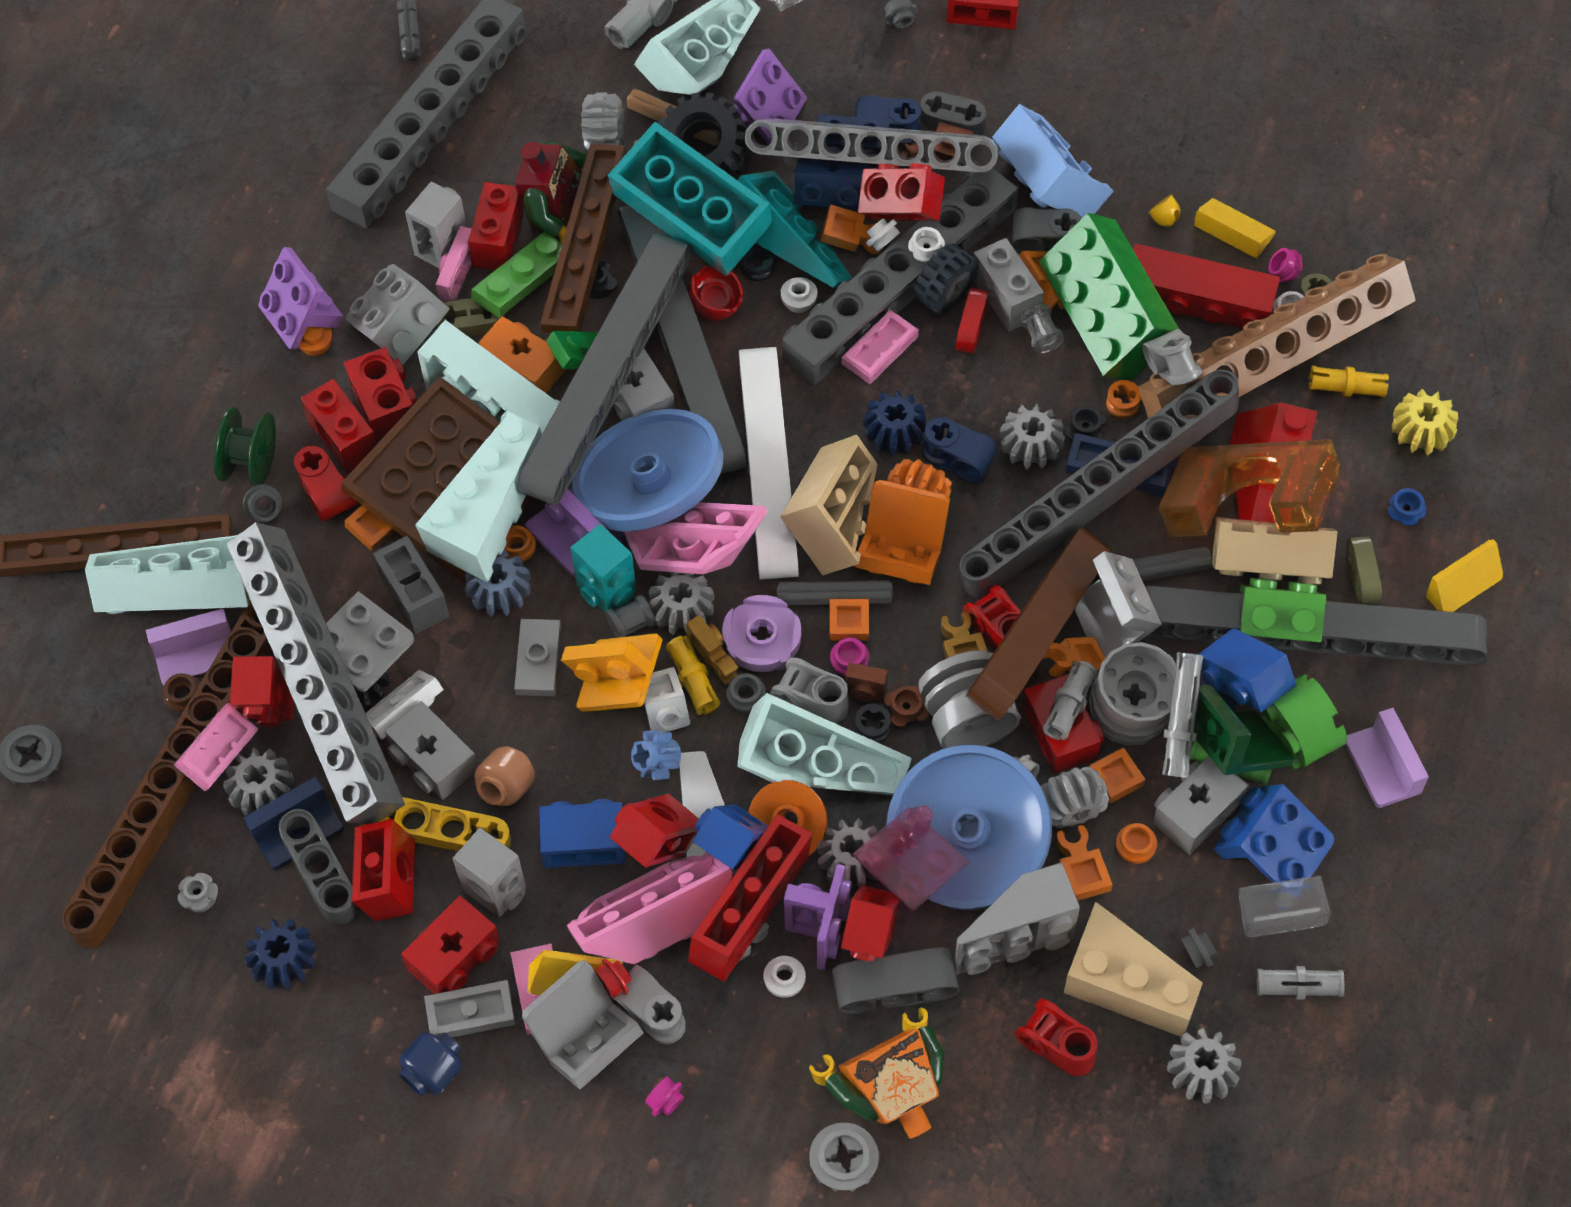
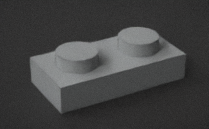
M508 980L424 996L429 1031L438 1037L443 1032L452 1038L516 1025Z

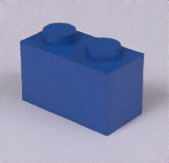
M1232 628L1198 654L1204 655L1202 677L1207 685H1211L1215 691L1219 690L1232 697L1238 704H1245L1259 712L1264 711L1297 685L1285 653L1235 628Z
M597 799L590 804L573 805L570 802L559 801L550 804V806L540 807V853L544 868L625 864V850L609 838L617 825L615 818L623 808L622 802Z

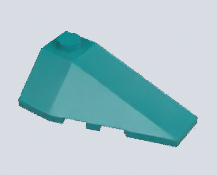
M774 171L740 176L737 181L770 204L773 223L756 241L758 245L832 288L838 287L842 282L852 279L834 250L826 243L819 242L816 237L819 228L814 221H807L802 217L798 210L803 205H794V193Z

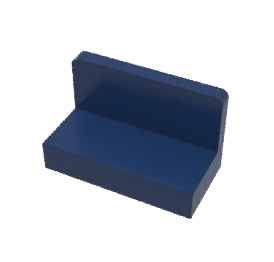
M316 777L309 779L244 817L251 836L273 870H278L292 861L279 831L280 820L287 812L294 809H303L310 812L326 840L331 839L344 830L343 824L329 804L324 789ZM306 827L296 828L292 831L290 837L302 839L308 835L310 829Z

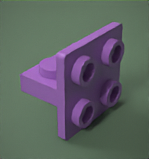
M765 49L761 51L735 95L734 107L738 110L746 128H748L754 121L760 118L795 120L807 97L772 51ZM763 126L755 128L754 131H758L769 145L772 141L770 130Z
M283 247L278 260L273 266V271L266 288L261 294L259 308L289 349H297L307 327L339 328L344 316L291 247Z
M573 488L566 490L559 504L546 503L545 508L525 524L526 529L534 535L535 539L573 577H575L570 547L598 524L606 528L574 496ZM607 529L619 542L626 539L623 531Z
M837 864L829 893L823 892L820 887L813 884L802 883L799 886L788 884L784 897L785 930L817 938V969L823 971L826 970L829 958L834 960L837 958L841 942V935H839L841 922H846L851 904V897L849 895L852 881L845 880L846 866Z

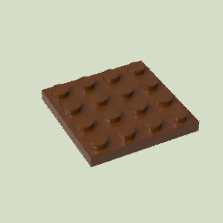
M439 376L341 483V490L401 536L406 537L408 535L414 546L463 582L466 571L427 552L415 525L500 422ZM525 496L521 505V515L536 498Z

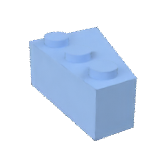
M1021 104L1015 108L992 136L1001 149L999 155L1007 163L1015 167V177L1032 190L1030 197L1043 208L1051 206L1055 209H1072L1082 219L1087 213L1095 214L1114 192L1108 184L1101 183L1088 175L1092 168L1084 160L1080 164L1077 163L1068 151L1071 147L1069 143L1043 116Z

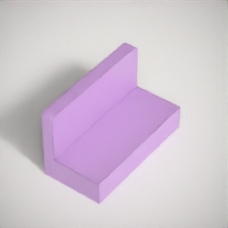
M223 608L146 630L148 642L155 656L163 686L171 676L179 673L188 674L195 678L205 676L231 633L230 624Z
M1394 708L1378 712L1373 727L1347 735L1345 746L1377 808L1422 793L1429 776Z

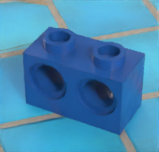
M737 804L714 806L712 810L706 809L695 825L698 833L692 842L731 869H739L768 825Z

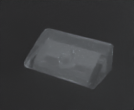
M1321 875L1239 888L1246 937L1324 926L1328 923L1331 915Z

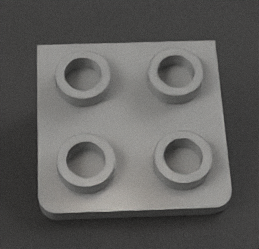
M391 264L387 268L382 269L374 278L373 285L369 290L352 303L346 320L380 348L386 347L391 358H399L403 365L450 309L423 284L395 264Z
M1104 551L1093 559L1100 579L1088 587L1075 607V611L1086 637H1094L1104 656L1107 657L1112 650L1124 644L1138 643L1162 624L1133 559Z
M359 591L326 623L352 685L360 692L367 691L414 643L413 633Z
M579 961L526 1007L522 1013V1019L551 1066L580 1090L643 1034L639 1024L613 1004L594 969L586 961Z

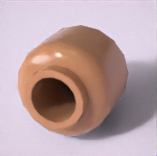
M508 746L498 747L477 767L474 774L475 785L479 796L487 803L501 807L511 806L532 786L535 779L534 768L529 758L518 749Z

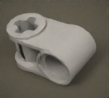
M1175 329L1142 345L1144 356L1152 372L1155 375L1161 376L1171 385L1188 383L1202 374L1200 365L1194 362L1191 353V338L1189 335L1182 333L1180 329Z
M789 658L785 664L786 672L779 685L772 687L770 694L833 723L844 720L849 712L848 688L844 679L819 669L802 659ZM827 696L839 698L834 702L823 701V698Z
M635 965L628 972L632 979L631 982L626 984L628 994L625 995L622 992L614 999L611 997L610 999L613 1004L635 1020L640 1028L655 1041L661 1044L677 1042L682 1038L686 1029V1022L682 1014L680 1002L665 990L644 968ZM661 1016L665 1019H669L671 1016L673 1018L669 1022L665 1019H662L658 1022V1018H660Z

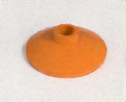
M782 780L781 782H773L766 785L755 795L748 810L750 814L768 826L776 814L786 819V814L793 812L798 820L796 825L813 833L809 856L817 850L818 843L824 840L827 830L826 809L817 793L801 782Z

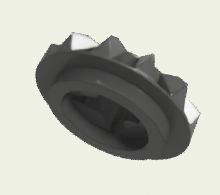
M26 725L13 730L0 744V771L13 784L16 782L24 783L30 787L31 783L39 780L46 782L49 774L54 770L59 771V761L64 756L59 738L52 730L41 725ZM37 749L36 752L42 760H30L25 764L26 761L19 751L22 753H32Z

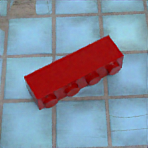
M1134 244L1133 251L1170 313L1193 316L1210 323H1223L1240 327L1241 329L1251 321L1263 320L1271 315L1280 281L1279 276Z
M776 814L692 935L689 963L723 982L726 981L785 894L788 884L793 882L808 860L813 833Z

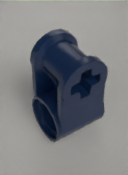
M865 95L857 100L854 117L890 120V128L902 129L905 127L908 130H921V126L918 123L921 117V108L912 99ZM905 108L908 109V117H905ZM906 138L901 140L899 142V145L902 146V143L904 142L910 144L915 141L913 139Z
M936 417L926 425L924 432L926 440L922 445V456L932 465L957 475L964 481L970 483L980 482L998 452L996 442L983 433L975 432L945 417ZM945 428H947V436L944 435ZM934 448L937 449L936 455L933 454Z

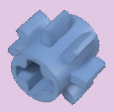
M659 730L643 731L644 741L634 742L631 760L634 767L641 771L642 778L652 777L653 780L669 779V769L679 768L681 749L679 744L674 739H671V732L660 733Z

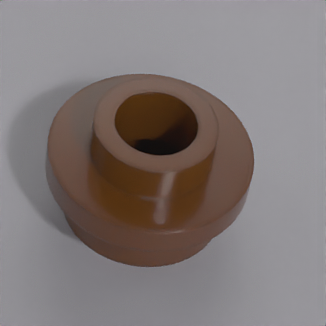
M184 673L171 676L166 681L162 690V698L165 705L172 711L183 712L200 682L195 677ZM183 691L190 692L183 698H177L178 694Z

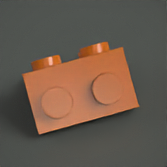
M877 480L872 488L865 535L858 549V552L861 553L860 561L854 567L868 570L874 574H885L905 579L911 583L930 585L940 560L950 505L949 498L943 494Z

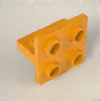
M658 634L600 639L595 644L565 647L561 661L574 672L577 678L584 681L576 707L582 712L641 707L644 704L662 638Z

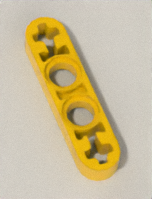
M402 797L405 805L395 812L394 821L413 837L416 843L459 851L472 837V825H475L476 831L482 828L490 835L492 830H497L500 838L497 840L507 848L511 846V835L508 825L502 819L495 816ZM418 812L425 816L423 825L417 829L405 828L402 825L403 820L409 813ZM387 816L386 818H384V819L381 820V821L389 820L390 817ZM452 820L461 822L464 825V830L459 836L448 838L441 833L443 826L447 822Z

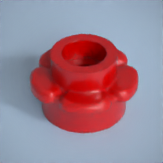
M603 959V965L594 971L607 994L612 999L622 992L627 995L628 987L626 984L632 981L629 973L619 960L611 963L607 959Z

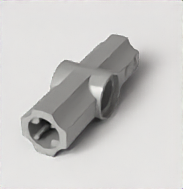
M627 0V5L604 26L605 34L610 38L612 44L621 50L629 48L651 25L659 27L664 24L672 12L673 4L677 0Z

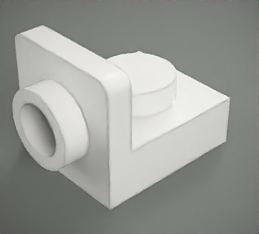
M674 667L653 672L644 700L650 730H659L660 733L690 725L685 696Z

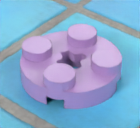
M769 595L751 596L744 599L743 604L737 606L734 611L732 608L725 616L722 626L724 648L738 667L754 672L786 669L785 664L787 660L791 657L793 658L800 648V619L797 614L795 615L788 608V604L780 598ZM759 627H767V633L772 634V636L766 638V640H757V637L752 636L751 633L758 632Z

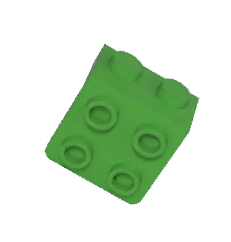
M1250 578L1249 585L1240 584V593L1244 594L1241 632L1249 636L1322 643L1326 594L1317 592V585L1289 582V589L1276 588L1277 581Z

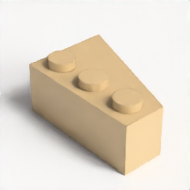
M858 435L820 448L780 516L788 530L792 532L822 575L857 565L860 561L861 553L856 551L859 535L865 534L866 523L862 520L864 505L870 504L877 463Z
M1216 517L1212 565L1215 569L1220 570L1219 574L1243 576V572L1259 573V578L1282 580L1283 575L1298 576V582L1322 584V578H1332L1338 531L1330 528Z
M1095 902L1067 975L1064 993L1182 1037L1186 1033L1203 983Z

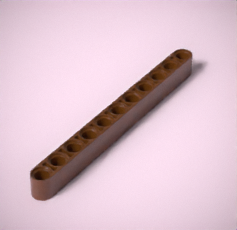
M251 600L64 909L62 923L75 944L81 948H95L101 945L108 937L197 786L174 764L182 756L181 753L193 743L211 722V720L201 721L203 717L209 714H217L225 704H230L231 686L229 688H221V686L232 680L233 657L274 655ZM254 649L249 655H240L245 650ZM176 781L172 787L161 789L164 783ZM147 815H156L152 821L140 823ZM127 849H135L131 856L120 858V855ZM114 884V887L107 893H99V890L104 885ZM90 918L94 919L87 928L77 929L82 921Z

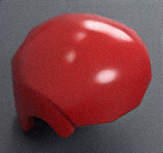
M705 265L692 275L690 279L688 294L695 313L702 318L711 321L724 320L731 317L740 308L743 301V288L735 273L730 271L727 276H724L712 266Z

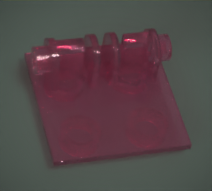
M925 805L921 807L915 806L912 809L908 807L853 853V856L912 912L969 863L967 859L931 827V819H933L934 815L931 809Z

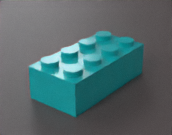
M657 122L652 124L608 174L613 195L672 238L691 244L694 254L724 276L730 273L773 223L770 204Z

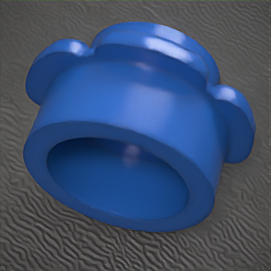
M1406 488L1399 490L1389 499L1388 513L1390 517L1395 521L1401 522L1403 525H1414L1418 523V519L1424 518L1426 514L1424 498L1414 489ZM1403 507H1408L1410 510L1405 511Z

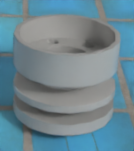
M1143 642L1124 644L1109 653L1099 668L1087 702L1090 719L1098 721L1106 738L1115 743L1134 746L1144 745L1161 734L1170 720L1176 663L1173 658L1159 647Z
M980 650L951 656L928 669L919 679V692L925 700L927 711L934 715L932 725L943 749L959 745H981L987 747L1012 733L1019 725L1021 716L1015 701L1005 715L997 721L965 697L993 653Z

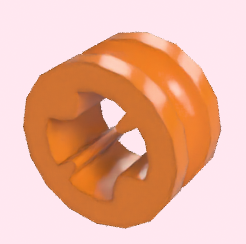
M1129 380L1114 382L1108 389L1106 400L1108 411L1117 418L1126 419L1134 416L1139 410L1141 401L1138 386ZM1125 395L1129 403L1123 404L1118 396Z

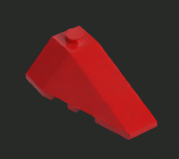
M1276 403L1237 414L1228 450L1230 460L1232 461L1234 491H1236L1238 519L1291 524L1318 411Z

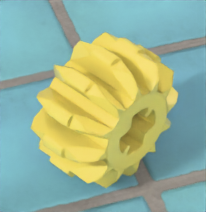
M1423 388L1417 393V396L1408 393L1403 398L1402 403L1395 407L1393 412L1392 432L1399 434V445L1409 443L1411 445V453L1415 452L1418 448H1422L1427 456L1432 453L1434 448L1442 452L1447 447L1448 441L1454 439L1457 432L1458 412L1451 410L1452 401L1439 400V391L1432 396H1427Z

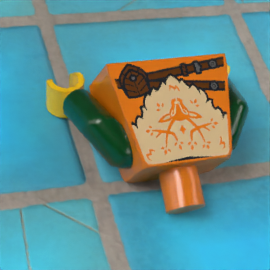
M925 1008L918 1009L920 1022L916 1023L911 1022L907 1014L903 1013V1032L839 1065L838 1067L841 1072H837L834 1060L830 1055H823L824 1062L829 1069L820 1073L810 1065L809 1069L814 1081L818 1085L826 1086L843 1107L866 1121L877 1120L879 1123L887 1124L899 1118L909 1139L925 1133L932 1127L921 1106L939 1096L937 1087L942 1082L944 1051L932 1028L928 1027V1012Z

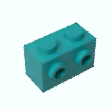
M598 524L572 545L570 549L576 585L580 588V594L590 606L596 607L598 605L605 612L609 609L614 610L617 607L621 608L627 605L636 592L632 553L606 528Z

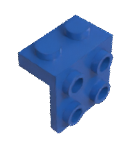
M1284 784L1254 787L1243 797L1241 801L1242 807L1236 816L1222 827L1220 831L1221 837L1213 847V850L1223 860L1248 858L1286 897H1297L1332 847L1334 836Z

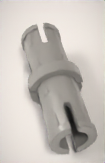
M1075 661L1063 687L1057 690L1054 696L1055 704L1053 710L1043 726L1044 732L1049 737L1055 740H1060V738L1062 741L1066 740L1078 713L1084 711L1087 704L1085 698L1098 673L1097 669L1090 663Z
M1295 966V970L1257 969V995H1295L1296 1000H1305L1306 996L1344 997V971L1306 970L1305 966ZM1283 981L1319 982V984H1281V983H1282Z

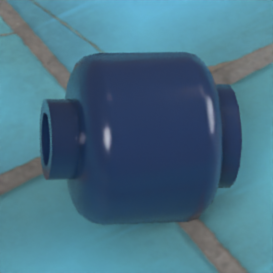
M423 1032L400 1055L399 1064L401 1070L398 1072V1075L415 1093L422 1097L426 1093L439 1095L462 1070L461 1060L457 1056L461 1048L444 1032L439 1037L433 1033Z

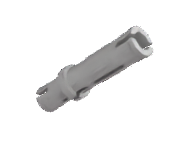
M1177 652L1168 730L1164 729L1163 736L1167 738L1162 775L1189 778L1192 742L1197 740V733H1194V722L1204 655Z

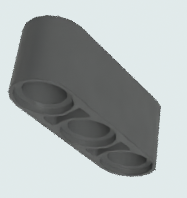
M294 809L287 812L280 820L279 831L289 856L321 914L327 922L333 925L349 923L358 912V906L352 902L353 887L323 832L310 812L303 809ZM306 827L310 829L308 835L302 839L290 837L292 831L296 828ZM325 861L329 863L327 869L317 874L308 871L314 862ZM344 895L348 897L347 902L342 907L332 908L327 905L333 896Z
M942 947L883 956V958L875 957V961H850L840 964L832 970L839 1011L846 1015L941 1001L954 997L960 991L952 952L950 949Z

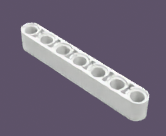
M776 347L739 350V364L752 505L765 506L767 510L766 515L755 530L759 580L799 577L796 538L788 530L780 517L791 499L777 349Z

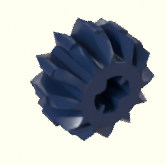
M898 389L894 397H889L882 391L879 401L870 400L868 410L863 416V426H865L867 442H875L877 452L886 447L889 448L892 457L899 448L908 454L912 444L920 446L928 423L923 404H915L913 394L902 398Z
M272 918L270 923L271 929L265 931L264 928L256 926L255 932L259 939L246 940V948L250 953L245 956L244 961L246 966L252 969L251 976L256 982L265 980L266 987L273 990L281 981L284 989L290 990L291 980L294 978L305 983L306 975L303 969H315L316 962L311 955L316 953L317 947L314 941L309 940L310 933L306 927L303 926L297 929L295 921L290 918L280 927L278 921Z

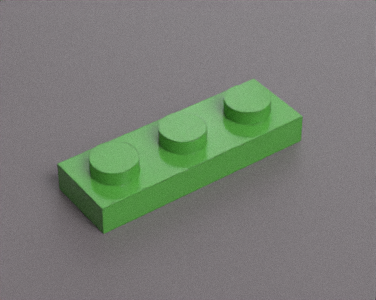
M544 231L472 288L471 300L500 318L555 273L563 243Z

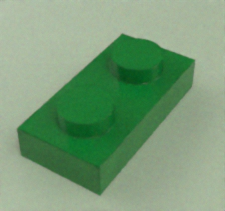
M553 331L546 342L562 369H578L598 332Z

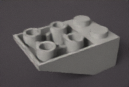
M1062 863L1022 874L957 938L954 961L956 975L967 972L969 975L979 974L989 969L993 963L1007 960L1009 963L1017 962L1028 957L1032 951L1045 947L1047 950H1056L1064 947L1074 938L1080 906Z

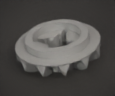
M835 1123L824 1128L814 1138L809 1154L810 1167L819 1183L825 1184L834 1192L838 1190L853 1192L856 1188L869 1183L878 1168L879 1152L875 1140L864 1128L852 1123ZM838 1142L842 1143L847 1154L857 1155L856 1158L851 1159L849 1173H846L840 1162L833 1163L831 1159H835L838 1156Z

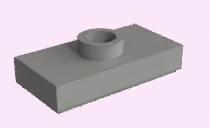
M521 619L514 687L515 695L555 697L561 635L560 620Z

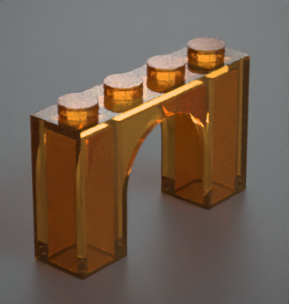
M1332 439L1190 447L1183 452L1158 508L1170 537L1206 536L1218 507L1228 496L1250 485L1273 483L1276 484L1269 504L1279 532H1315L1320 527L1342 468Z

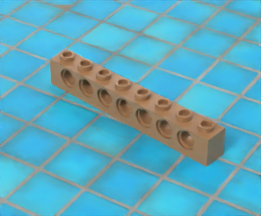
M1386 254L1372 256L1366 260L1365 265L1356 270L1340 273L1335 277V281L1324 287H1316L1307 291L1305 297L1294 303H1287L1277 307L1274 310V314L1263 320H1254L1247 323L1243 327L1244 330L1237 334L1217 339L1213 342L1211 348L1201 353L1192 354L1194 362L1200 365L1202 374L1193 381L1181 385H1171L1161 376L1151 375L1149 381L1138 386L1148 418L1180 396L1185 386L1186 390H1188L1216 369L1230 371L1236 376L1240 397L1415 302L1405 261L1389 257ZM1221 392V393H1217V394H1215V395H1216V396H1226V395H1228V394ZM1194 414L1185 416V418L1189 419L1198 417V415Z

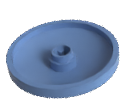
M659 409L644 412L635 418L629 417L615 424L592 442L572 479L573 493L606 529L638 531L656 527L683 515L709 493L716 483L723 466L722 445L712 425L698 414L680 409Z
M959 745L939 750L927 756L905 775L890 802L886 834L894 864L905 881L914 890L928 900L943 907L963 911L988 909L1022 874L1042 868L1051 844L1052 818L1048 800L1043 789L1023 764L1012 756L991 747Z

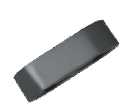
M935 91L927 93L921 99L920 119L926 126L937 129L939 122H944L973 131V135L980 134L985 128L986 109L978 101ZM935 107L941 108L938 109L937 113L931 112ZM969 115L975 116L971 121L965 120Z

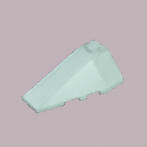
M711 0L650 39L634 65L657 90L689 95L701 93L720 79L741 40L757 16L760 7L753 0Z
M766 693L753 705L739 743L738 767L771 782L794 780L808 787L894 795L899 783L907 774L912 758Z

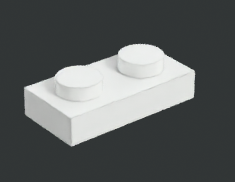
M418 670L365 714L374 735L381 740L386 737L385 730L419 702L422 701L429 707L434 702V697L444 690L437 679Z

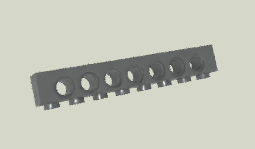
M482 0L327 187L326 192L332 212L366 229L375 218H380L383 215L392 197L404 189L407 179L416 168H420L425 163L428 153L435 144L440 143L445 138L448 128L452 123L464 115L470 101L476 94L484 90L488 79L495 70L502 68L512 49L523 42L527 32L523 9L504 0Z
M993 168L986 172L969 173L955 191L951 194L943 195L940 221H914L911 228L901 237L897 236L892 239L886 250L876 259H869L854 278L850 281L842 282L836 289L835 294L825 303H818L803 322L799 325L791 326L786 331L782 339L783 361L815 386L842 363V356L889 310L898 314L916 298L914 296V287L918 283V276L923 273L924 266L929 264L930 261H918L913 257V252L909 251L908 243L915 231L922 227H932L940 232L945 241L944 248L947 244L953 243L964 251L969 252L1016 210L1018 187Z
M255 522L226 544L346 822L359 824L380 822L405 805L285 530Z

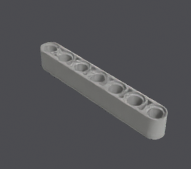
M760 118L754 121L745 133L747 147L752 152L762 155L872 164L885 163L908 167L912 163H921L932 166V169L986 172L993 168L998 158V147L995 141L990 137L982 135ZM763 126L770 130L772 141L769 145L763 146L755 141L753 134L755 128ZM796 129L803 130L809 139L808 146L800 149L794 147L790 142L791 131ZM833 132L841 134L845 139L844 149L836 152L830 150L826 145L828 134ZM873 135L879 138L882 143L881 151L877 154L865 152L862 147L864 137ZM906 138L913 139L918 145V153L913 157L903 156L898 148L901 140ZM943 141L950 142L955 148L954 157L945 161L939 159L935 154V146ZM980 144L988 146L992 151V158L986 163H977L971 156V150L975 146Z

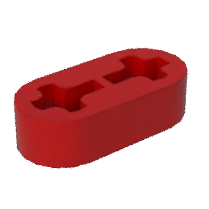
M970 288L958 330L955 350L975 353L987 310L989 291Z

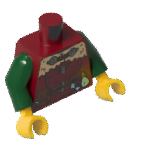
M546 141L543 144L529 142L522 147L520 152L523 161L515 181L516 190L531 227L540 228L553 237L558 235L560 242L563 243L567 229L565 226L576 197L582 175L580 169L584 168L586 153L555 141Z

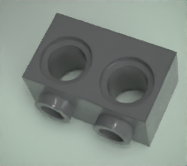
M408 535L373 553L379 577L415 635L450 617L442 590Z

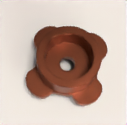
M917 686L900 687L894 692L887 693L884 698L885 706L890 708L893 715L891 723L895 727L903 728L909 722L915 720L923 722L929 717V712L923 705V697ZM909 704L910 708L904 709L903 705Z

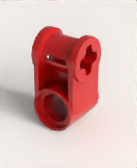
M307 446L297 452L294 457V466L299 475L301 487L323 523L358 505L356 500L341 490V483L345 478L338 472L322 448Z
M999 585L990 587L989 593L975 603L968 602L962 607L963 612H968L971 617V627L977 633L981 632L983 638L994 650H996L1021 612Z
M1039 999L1034 1005L1035 1013L1024 1027H1018L1014 1033L1015 1037L1029 1051L1044 1057L1065 1073L1072 1076L1088 1074L1096 1062L1097 1038L1095 1033L1068 1016L1054 1003L1045 999ZM1073 1045H1081L1088 1050V1053L1083 1056H1074L1067 1049Z

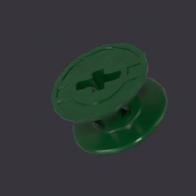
M231 406L226 410L221 419L214 446V472L217 480L225 482L232 475L236 465L248 467L252 486L264 484L272 466L276 444V423L271 413L266 412L261 415L255 429L242 427V417L239 409Z

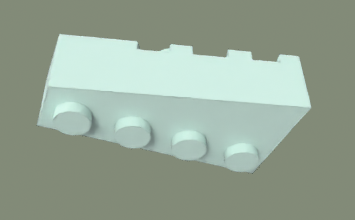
M446 320L417 351L426 391L440 376L499 422L510 412L539 426L543 433L560 403L559 400L551 398Z
M510 412L505 416L415 525L427 552L488 583L493 573L492 565L496 556L502 554L507 544L505 538L512 523H517L522 513L521 505L526 495L518 492V482L528 458L542 435L539 426Z
M237 535L90 554L85 567V573L94 612L119 614L125 611L248 607L250 597L226 544Z

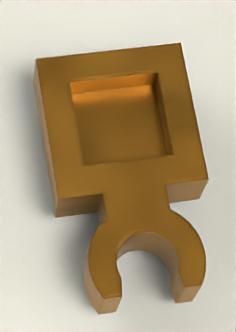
M966 611L961 614L962 625L960 627L951 626L947 616H943L941 619V632L947 639L943 641L942 648L946 659L968 651H988L981 632L970 635L971 617Z
M698 615L686 623L687 636L690 638L694 650L709 669L713 668L718 679L726 687L732 679L738 676L735 673L738 667L733 659L723 651L724 639L716 626L713 624L707 625L702 617Z

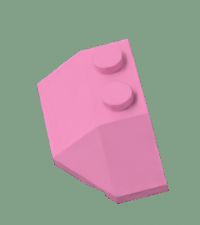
M699 502L683 515L665 524L644 530L623 532L640 570L706 574L732 565L766 515L767 510L765 506Z
M705 852L702 856H689L670 861L595 899L580 913L578 919L572 920L567 927L583 952L636 964L644 959L652 958L659 951L680 940L692 937L729 884L733 873L730 867L708 852Z

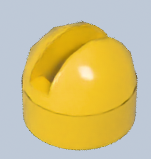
M1169 195L1156 204L1148 213L1158 225L1168 227L1172 226L1180 218V207L1174 197Z

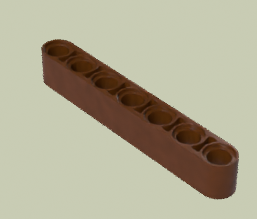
M1082 526L1077 529L966 693V698L997 721L1005 715L1097 575L1098 571L1093 559L1104 551L1111 553L1112 548Z

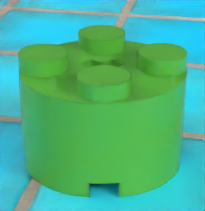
M1307 674L1296 678L1297 685L1262 711L1264 716L1261 717L1295 758L1293 765L1289 767L1292 771L1312 764L1347 743L1344 725L1336 728L1333 716L1338 714L1334 704L1314 678L1307 680Z

